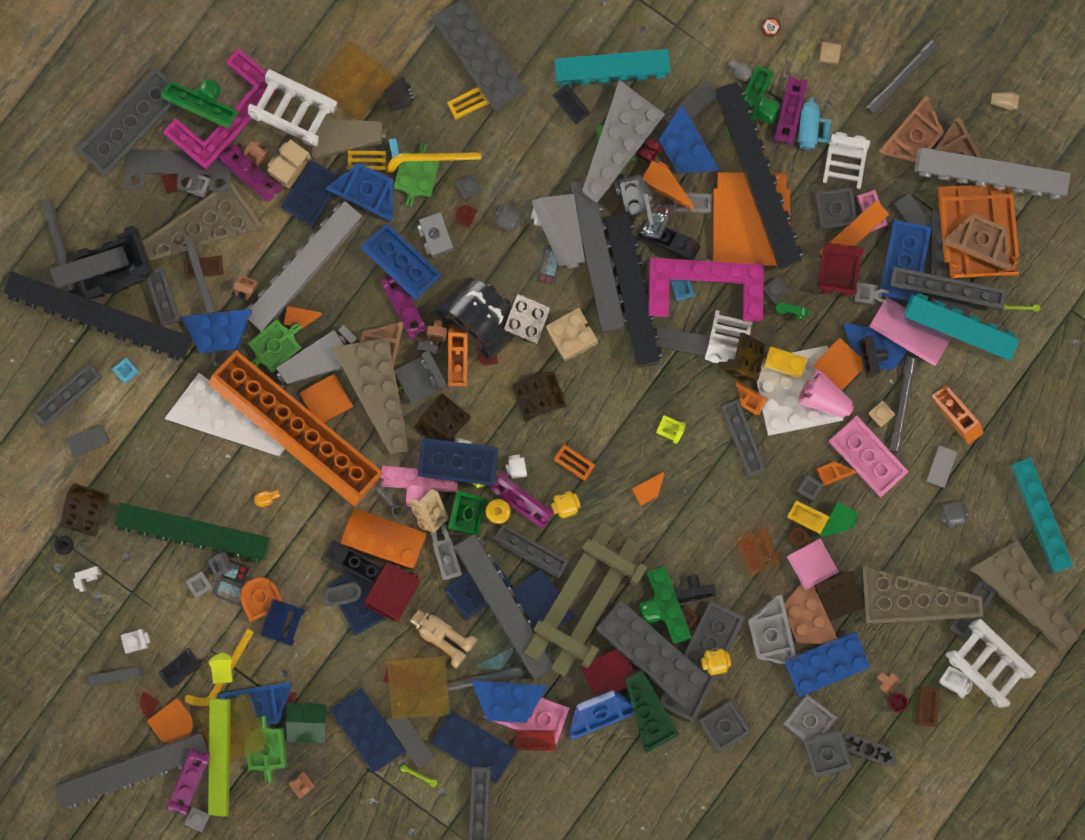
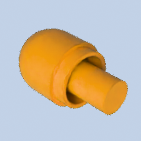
M270 490L262 491L255 495L254 503L260 508L271 505L274 499L281 497L279 490L270 492Z

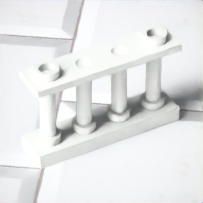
M269 69L265 75V83H267L268 87L257 107L249 104L248 114L254 120H262L301 139L307 145L317 147L319 136L315 134L325 115L329 113L334 115L337 109V101ZM279 89L284 91L285 95L273 115L265 111L264 108L274 90ZM296 97L302 103L290 123L281 119L291 98ZM313 105L319 109V112L310 129L306 131L298 127L307 108Z
M981 619L974 620L968 626L972 630L970 638L958 653L951 651L947 652L946 656L954 667L963 671L991 698V702L995 706H1009L1011 703L1005 698L1020 678H1030L1036 671ZM982 639L986 643V648L971 666L964 657L977 640ZM995 652L1000 656V661L985 679L978 670L991 653ZM1009 665L1014 670V674L999 692L991 684L1004 667Z

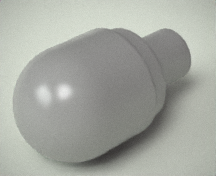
M732 59L729 65L734 69L735 75L742 81H749L753 74L751 68L745 63L741 62L739 64L735 59Z

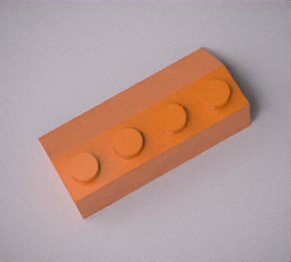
M354 508L343 534L341 544L415 570L427 533Z

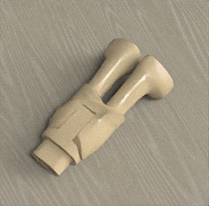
M420 609L410 621L417 626L416 629L424 640L432 642L451 657V665L456 669L467 655L445 641V636L461 647L466 653L472 650L478 640L473 636L465 638L452 630L453 627L447 625L440 618L429 613L425 614Z

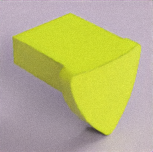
M664 415L656 434L673 440V443L677 444L684 432L686 423L676 421Z
M221 652L209 660L213 684L233 682L231 665L233 662L231 656L227 653Z

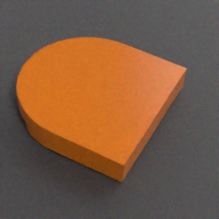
M252 578L241 589L240 601L249 622L285 607L276 585L267 578Z
M176 698L147 720V723L159 739L165 743L191 735L193 730V718L179 698Z

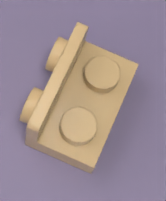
M431 489L420 501L413 498L409 501L412 512L418 520L417 524L422 530L434 533L449 519L438 491Z

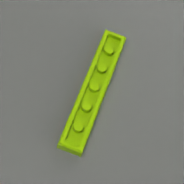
M212 698L210 699L208 815L229 816L230 699Z

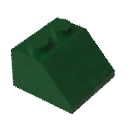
M287 703L286 742L325 743L327 704Z

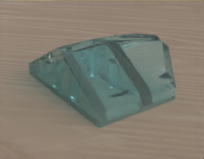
M512 648L477 664L479 669L502 671L514 651Z

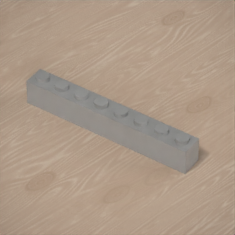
M927 148L918 149L914 172H919V176L922 177L937 175L938 179L949 181V178H955L958 183L968 184V181L975 182L976 186L986 187L987 184L994 185V189L1005 190V187L1012 188V192L1024 193L1025 190L1031 191V195L1042 196V193L1049 194V198L1061 199V197L1067 196L1071 174Z
M339 203L334 208V214L331 218L327 217L320 225L322 228L317 233L311 234L308 238L309 243L297 250L295 259L292 262L289 260L284 265V271L281 275H276L270 282L271 286L267 290H262L257 298L259 300L247 307V309L252 310V315L248 317V321L261 332L275 321L363 220L362 215L348 203Z

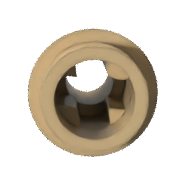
M1015 92L992 93L991 104L1009 110L1018 108L1019 94H1015Z

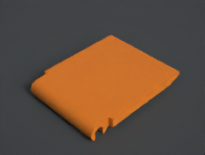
M717 172V189H713V262L777 266L744 173ZM771 173V175H775L778 183L775 186L777 193L781 192L783 196L784 211L787 210L790 216V189H786V173Z
M990 184L986 187L976 185L937 187L942 241L970 214H976L1007 228L1008 233L1007 242L1010 250L1008 258L1009 264H1011V270L1009 271L943 244L944 262L948 263L951 279L1018 275L1019 271L1015 270V265L1018 264L1019 250L1012 188L1005 187V190L994 189V185Z

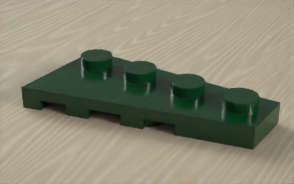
M641 669L626 677L625 681L645 753L679 736V732L643 670Z

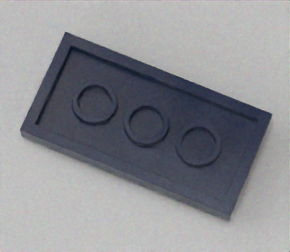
M422 438L418 476L495 486L499 447Z
M360 688L330 709L373 774L406 752L363 688Z
M450 710L431 741L432 744L471 768L472 766L492 767L491 780L495 783L498 782L517 751L453 710Z

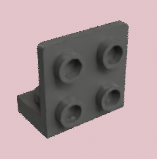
M641 175L619 180L625 214L628 213V216L645 212L649 225H654L652 218H655L656 215L651 203L652 195L647 181L643 182Z
M429 350L422 353L420 358L395 370V374L411 404L446 387V382Z

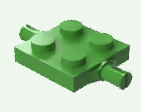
M420 143L418 153L414 154L426 153L428 144L425 143L422 150L423 143ZM404 151L402 152V154H412ZM404 161L399 164L394 189L408 194L406 206L409 205L411 199L409 207H413L415 196L431 198L439 161Z
M276 319L248 343L256 356L251 363L256 367L262 363L272 373L276 372L278 366L291 359L302 349L294 336L302 328L300 324L296 322L288 329Z
M259 716V729L244 732L248 770L264 771L265 783L273 782L272 770L287 767L284 729L267 727L266 716Z

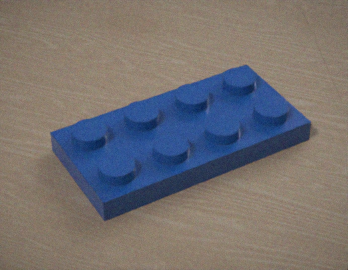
M893 220L880 289L888 290L889 293L884 292L881 296L909 301L911 294L917 295L919 293L890 287L893 267L923 273L932 227Z
M388 224L383 226L361 247L415 300L442 276Z
M856 631L784 661L798 697L870 668Z

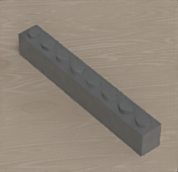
M585 180L570 183V190L575 198L584 254L603 334L624 329L627 317L625 312H621L620 305H623L622 295L617 293L616 287L619 286L617 275L614 276L612 268H615L614 258L609 257L608 250L611 249L609 238L605 239L604 231H607L605 220H601L600 213H603L601 201L596 203L582 193Z
M474 534L454 546V549L530 676L535 680L551 670L555 661L549 652L546 654L545 651H543L538 661L525 654L526 649L535 636L532 631L534 626L529 619L526 620L523 613L525 611L520 603H515L512 598L515 596L510 586H505L503 583L505 578L500 570L496 571L493 566L495 563L490 553H485L483 549L485 546L480 536L476 538Z
M202 730L58 782L54 787L62 808L68 807V809L79 806V802L84 800L88 803L98 799V795H111L116 792L115 789L123 787V789L134 786V782L140 780L142 783L153 779V775H166L171 772L170 769L176 767L182 769L191 748L196 749L198 753L203 754L205 752L209 754V746Z

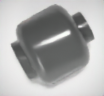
M506 203L503 207L499 205L494 213L496 216L495 223L508 232L516 231L523 221V217H521L522 212L509 203Z
M954 501L944 504L939 516L942 524L946 523L949 528H954L966 524L969 513L965 503L962 504L960 501Z

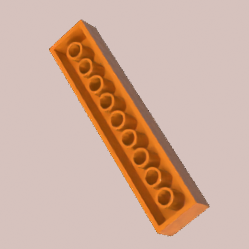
M237 350L211 376L208 384L211 388L354 507L378 483L379 478L383 474L378 467Z

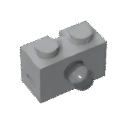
M441 212L419 220L420 225L417 228L420 236H425L427 243H424L427 255L431 253L432 258L454 251Z

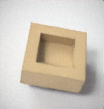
M822 42L819 62L838 65L841 45Z
M883 400L868 413L880 428L896 415Z

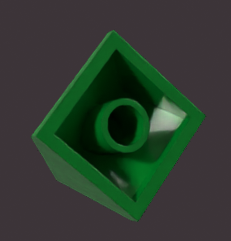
M456 491L448 529L478 536L486 498Z

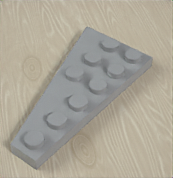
M620 80L582 189V193L598 203L665 115Z

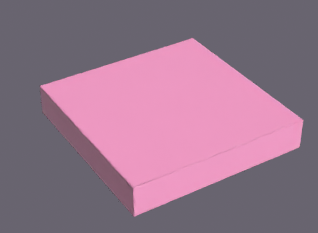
M821 538L787 556L805 590L839 573Z

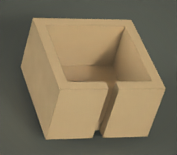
M291 139L288 143L285 142L279 149L280 155L277 158H272L268 164V172L271 177L289 190L312 159L309 152Z
M580 308L546 326V330L564 362L598 344V340L590 326L586 328L588 322Z

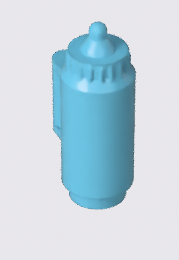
M810 97L808 103L803 104L800 117L798 143L800 144L799 148L806 150L815 149L817 142L829 143L832 120L820 118L819 104L814 102L813 97ZM819 123H824L822 138H818Z

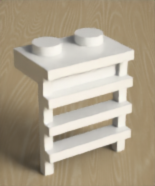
M841 132L832 134L829 142L823 183H827L828 177L856 181V189H861L870 140H866L864 136L847 137L846 133ZM831 155L860 159L861 165L831 161ZM835 166L858 170L859 176L829 172V167Z
M716 310L705 360L713 363L724 362L728 359L735 360L739 339L716 334L715 331L738 337L740 333H746L750 336L753 322L719 315L720 311ZM717 322L741 328H746L747 331L717 324Z

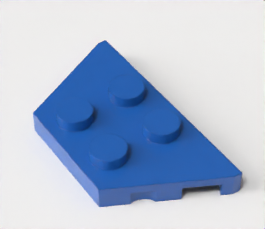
M681 106L658 140L677 173L719 170L686 110Z
M357 163L326 188V190L391 222L393 220V179L360 163Z
M246 309L182 316V321L200 353L238 350L241 344V337L247 328L245 325L248 317L252 315V310Z
M843 324L849 347L860 357L858 341L866 336H873L876 350H887L888 359L878 361L880 369L893 371L908 351L870 327Z
M472 680V685L487 721L527 723L547 688V685Z
M292 682L220 693L218 697L219 699H230V714L234 717L240 729L259 727V716H266L267 725L277 724L281 722Z
M610 691L577 705L569 730L571 740L634 715L631 700L615 691Z

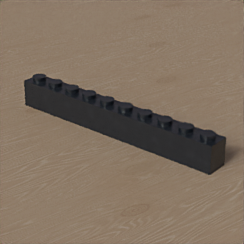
M738 82L716 88L715 95L778 269L782 270L799 264L804 255L801 247L796 245L795 239H797L794 228L791 229L788 222L791 219L788 211L783 209V196L781 192L777 193L775 186L778 183L775 175L770 173V160L768 157H764L762 151L765 150L762 139L758 140L756 134L758 127L755 121H751L750 114H752L750 105L749 103L745 104L743 99L745 96L743 86H739Z
M13 271L3 292L8 295L7 299L17 303L19 300L24 301L26 306L36 309L37 306L44 309V313L52 316L55 313L62 315L61 319L72 322L74 319L79 321V325L88 329L90 326L96 327L99 333L107 335L108 332L115 334L114 338L124 342L126 339L131 340L133 345L143 348L144 345L151 348V352L159 355L162 352L169 354L168 358L179 361L180 358L185 360L192 342L191 336L98 302L86 300L84 297Z

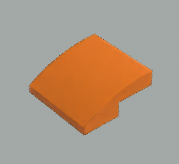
M841 338L813 365L816 369L822 371L841 391L864 368L862 358Z
M335 374L299 393L306 408L323 423L353 408L351 401Z

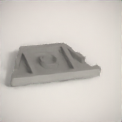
M779 594L748 620L756 658L785 664L784 661L796 656L783 598Z

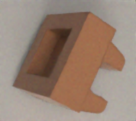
M252 141L247 145L244 155L254 164L260 166L269 149L262 150L259 147L260 141L255 143Z
M241 275L234 285L235 295L239 296L242 291L246 293L245 300H248L257 289L259 282Z
M435 319L434 326H428L427 340L446 343L447 328H442L443 320Z
M881 672L877 677L878 681L882 683L880 689L887 696L901 682L893 673L888 677Z
M304 771L288 783L300 799L316 787Z

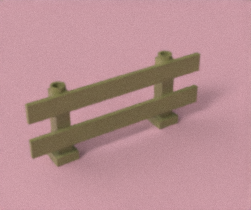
M603 522L592 540L588 538L583 546L585 552L544 621L539 620L534 628L536 634L525 651V654L538 661L549 641L563 648L551 668L563 677H565L576 657L583 660L582 666L586 668L590 666L599 649L593 645L590 649L584 646L589 634L624 575L631 578L629 583L636 586L647 569V566L642 563L639 566L632 563L642 546L632 539L628 538L619 555L606 548L615 529ZM599 559L611 566L569 637L557 630Z

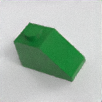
M837 502L818 537L823 538L845 532L850 527L854 529L859 520L857 518L858 512Z

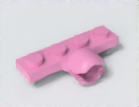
M382 466L383 474L381 478L384 481L381 486L406 489V504L411 507L409 501L412 498L420 501L431 489L443 492L457 491L458 481L420 477L416 468Z

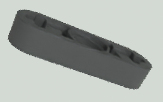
M143 667L87 677L89 686L144 677Z
M849 733L843 736L844 741L850 739V737H853V741L858 744L859 740L863 741L859 746V752L855 751L857 747L853 745L850 748L847 747L849 752L882 765H891L895 761V753L890 748L855 734ZM865 744L873 746L874 751L871 755L864 754L863 746ZM877 747L881 748L879 750V752L886 753L887 751H889V756H891V760H887L886 762H884V758L879 755H877V759H875L874 756L877 753Z

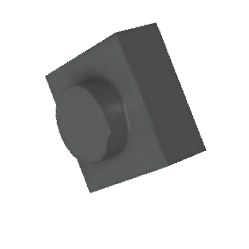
M473 174L456 182L464 200L482 192Z
M778 277L763 288V292L774 304L789 293V290Z
M429 340L419 341L418 352L424 353L429 350L432 356H437L438 346H435V342Z
M807 475L797 492L813 502L822 489L823 484Z
M225 551L208 560L215 578L221 577L233 569Z

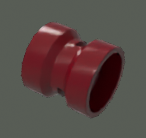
M647 138L644 142L645 146L638 151L637 155L651 164L652 161L656 160L655 156L662 151L663 147L654 140Z
M902 693L891 694L887 700L888 708L893 712L904 711L908 706L907 697Z

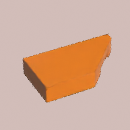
M287 306L283 325L292 327L298 322L302 327L301 329H304L310 323L322 317V313Z
M736 381L735 385L739 391L741 406L755 415H760L768 398L742 382Z
M835 461L816 468L823 487L857 473L856 470Z
M663 472L632 488L640 506L658 497L664 478Z

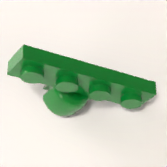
M757 65L745 90L743 99L745 104L749 103L752 111L750 118L752 122L759 119L771 124L777 118L780 109L778 102L766 97L775 73Z
M211 79L203 80L195 90H190L170 81L161 93L162 99L228 129L238 116V111L216 101L221 95V87Z
M665 566L647 572L655 597L640 604L639 609L642 619L649 625L663 621L666 624L673 645L691 639L690 631Z

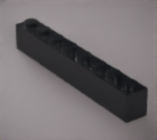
M628 213L607 217L605 222L637 369L660 364V358H663L661 347H657L656 340L659 339L657 328L653 329L652 321H655V318L648 315L649 291L645 292L646 277L645 273L641 274L640 266H643L641 255H637L636 248H639L637 236L633 237L632 230L635 229L633 218L629 219Z

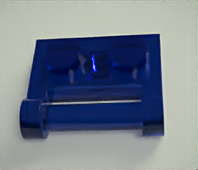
M272 598L260 635L293 646L295 632L300 618L304 615L306 609ZM289 611H293L295 613L286 637L282 636L281 633Z

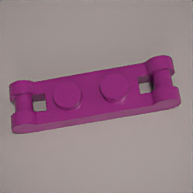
M789 76L775 133V142L783 141L787 142V145H793L808 80L802 79L801 81ZM793 86L800 88L799 92L792 91ZM782 130H790L789 135L782 134Z
M232 144L227 152H223L219 156L220 160L266 201L270 202L274 198V194H278L283 190L279 182L271 179L245 156L237 145Z
M391 276L380 279L401 322H404V327L410 339L416 338V335L421 332L423 334L426 333L427 328L408 292L398 283V287L391 290L389 285L396 282ZM417 321L418 326L412 329L410 324Z
M499 472L495 477V486L490 485V490L535 525L544 528L548 523V519H551L554 515V511L550 507L543 506L508 479L506 473Z
M190 749L166 810H175L181 815H186L199 780L209 761L210 754L205 752L201 754L196 749ZM194 760H197V761H200V762H199V764H197V763H194L193 761H194ZM177 798L183 800L182 804L176 803Z

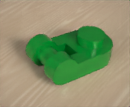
M779 303L774 308L776 314H793L792 318L804 320V317L808 318L810 312L809 309L786 303Z

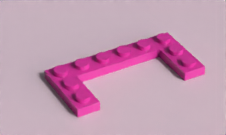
M239 48L226 61V64L250 83L253 88L234 108V110L238 111V116L231 127L228 129L219 125L205 142L176 118L163 131L164 135L205 170L212 165L253 119L248 114V106L252 104L257 107L268 87L267 83H265L267 72ZM275 89V90H274V92L272 93L270 99L272 98V96H273L279 89Z
M650 258L649 316L667 317L669 315V279L743 284V321H763L764 265Z

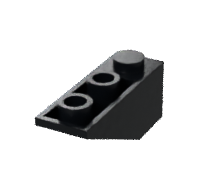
M401 77L384 90L390 112L412 106L411 101L414 100L410 81L406 82L405 77Z
M646 219L638 234L639 237L684 260L695 259L701 246L689 236L667 227L662 230V225H660L655 235H660L663 232L660 239L643 236L648 226L654 229L653 225H649L648 219Z
M334 539L328 543L320 558L331 566L373 585L383 570V567Z

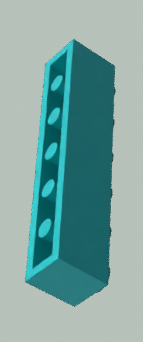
M668 49L558 58L555 59L556 84L561 85V87L568 84L571 87L572 84L576 83L586 86L590 85L591 82L607 84L610 83V80L627 82L633 78H636L637 81L647 80L648 77L664 79L667 78V75H670Z
M911 294L903 316L1011 361L1020 339L1015 337V332L1008 329L1005 332L998 330L999 326L988 322L987 325L981 323V318L974 315L967 317L963 315L964 311L955 307L952 310L945 308L946 304L935 300L933 303L924 294Z
M1030 457L1010 465L1051 574L1072 567L1073 564L1032 458Z

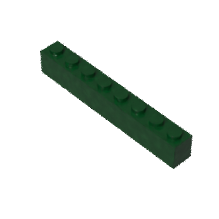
M121 502L119 503L114 525L119 526L118 530L130 532V529L138 531V535L148 537L150 533L156 535V539L163 541L171 538L175 539L174 543L186 546V542L194 544L193 548L204 550L205 547L212 548L214 553L231 552L230 556L242 559V555L250 557L249 561L260 563L261 560L266 561L271 542L270 537Z

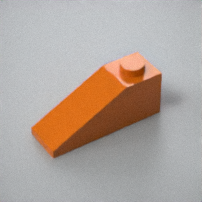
M652 161L642 178L643 182L647 181L648 188L693 211L694 206L672 175L668 166L661 161L658 163Z
M449 324L448 386L467 387L468 333L459 325Z
M947 385L931 395V398L968 445L984 434L980 422Z

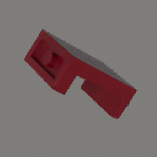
M824 242L817 284L818 289H822L821 292L826 294H833V291L840 292V295L847 297L857 294V280L864 248Z
M387 562L366 598L364 606L398 624L421 580L418 579L419 576L411 571L408 573L403 571L402 567L397 563L392 562L390 564Z
M617 649L594 659L588 668L580 666L595 698L610 691L617 692L626 688L625 678L638 671L636 666L632 667L629 659Z

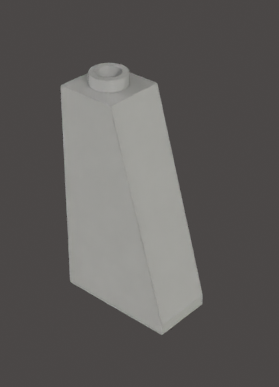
M574 194L542 197L532 200V205L559 266H567V269L579 267V263L585 262Z
M333 330L278 366L277 370L279 373L276 375L282 384L286 382L290 386L342 370L331 348L343 346L344 344L335 330Z

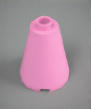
M816 370L811 376L814 378L811 381L807 380L804 384L798 403L842 418L846 415L849 416L854 408L852 406L853 401L822 371Z

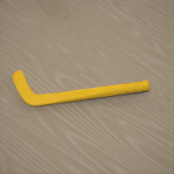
M481 153L399 154L388 163L386 172L393 173L397 166L404 161L481 160Z
M248 628L231 656L233 662L231 664L232 670L254 633ZM225 683L215 684L207 698L186 695L185 702L201 707L210 706V699L218 697Z

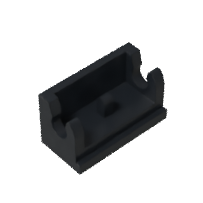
M188 648L161 670L159 675L168 687L173 689L199 668L202 663L192 650Z

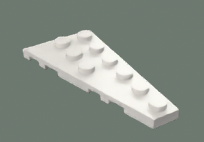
M200 373L165 417L166 420L279 457L285 451L284 447L208 385L209 380Z

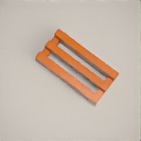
M563 444L553 459L583 481H586L596 466L565 444ZM566 450L590 466L589 469L564 454L563 451ZM559 457H563L564 459H566L567 461H569L570 463L584 471L585 475H582L581 473H579L578 471H576L575 469L561 461Z

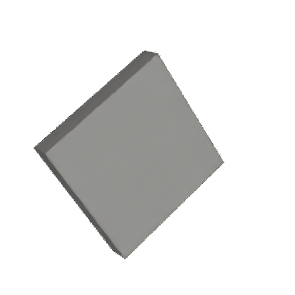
M806 694L783 725L804 740L825 734L837 717Z

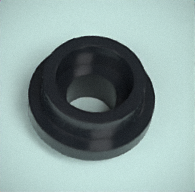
M60 536L56 539L54 547L59 554L67 555L72 552L74 542L68 536ZM63 542H67L68 544L66 549H62L61 544Z

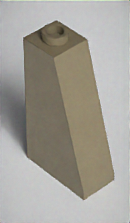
M323 119L315 134L319 136L317 147L312 145V158L321 159L348 151L380 145L383 139H386L387 129L383 127L382 121Z

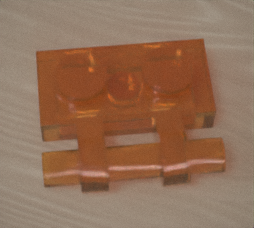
M766 528L759 530L760 539L756 540L754 533L735 540L750 576L768 569L766 564L768 560H771L773 566L780 564L778 551H775L771 542L773 539L771 534L768 535ZM759 545H765L768 552L767 555L763 556Z

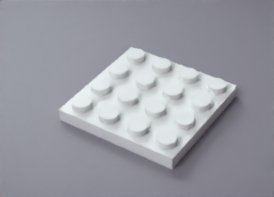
M828 345L793 352V354L808 358L800 379L764 368L766 358H763L759 381H756L758 392L768 398L762 409L768 436L843 421L842 417L798 403L804 384L807 380L811 381L814 378L811 376L812 373L818 370L813 365L828 350Z

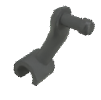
M379 478L375 490L389 505L390 514L398 517L399 515L394 514L393 510L396 507L402 508L394 504L388 494L380 488L384 479Z

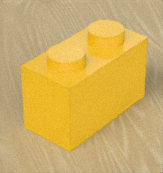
M771 346L764 363V368L800 379L808 358Z

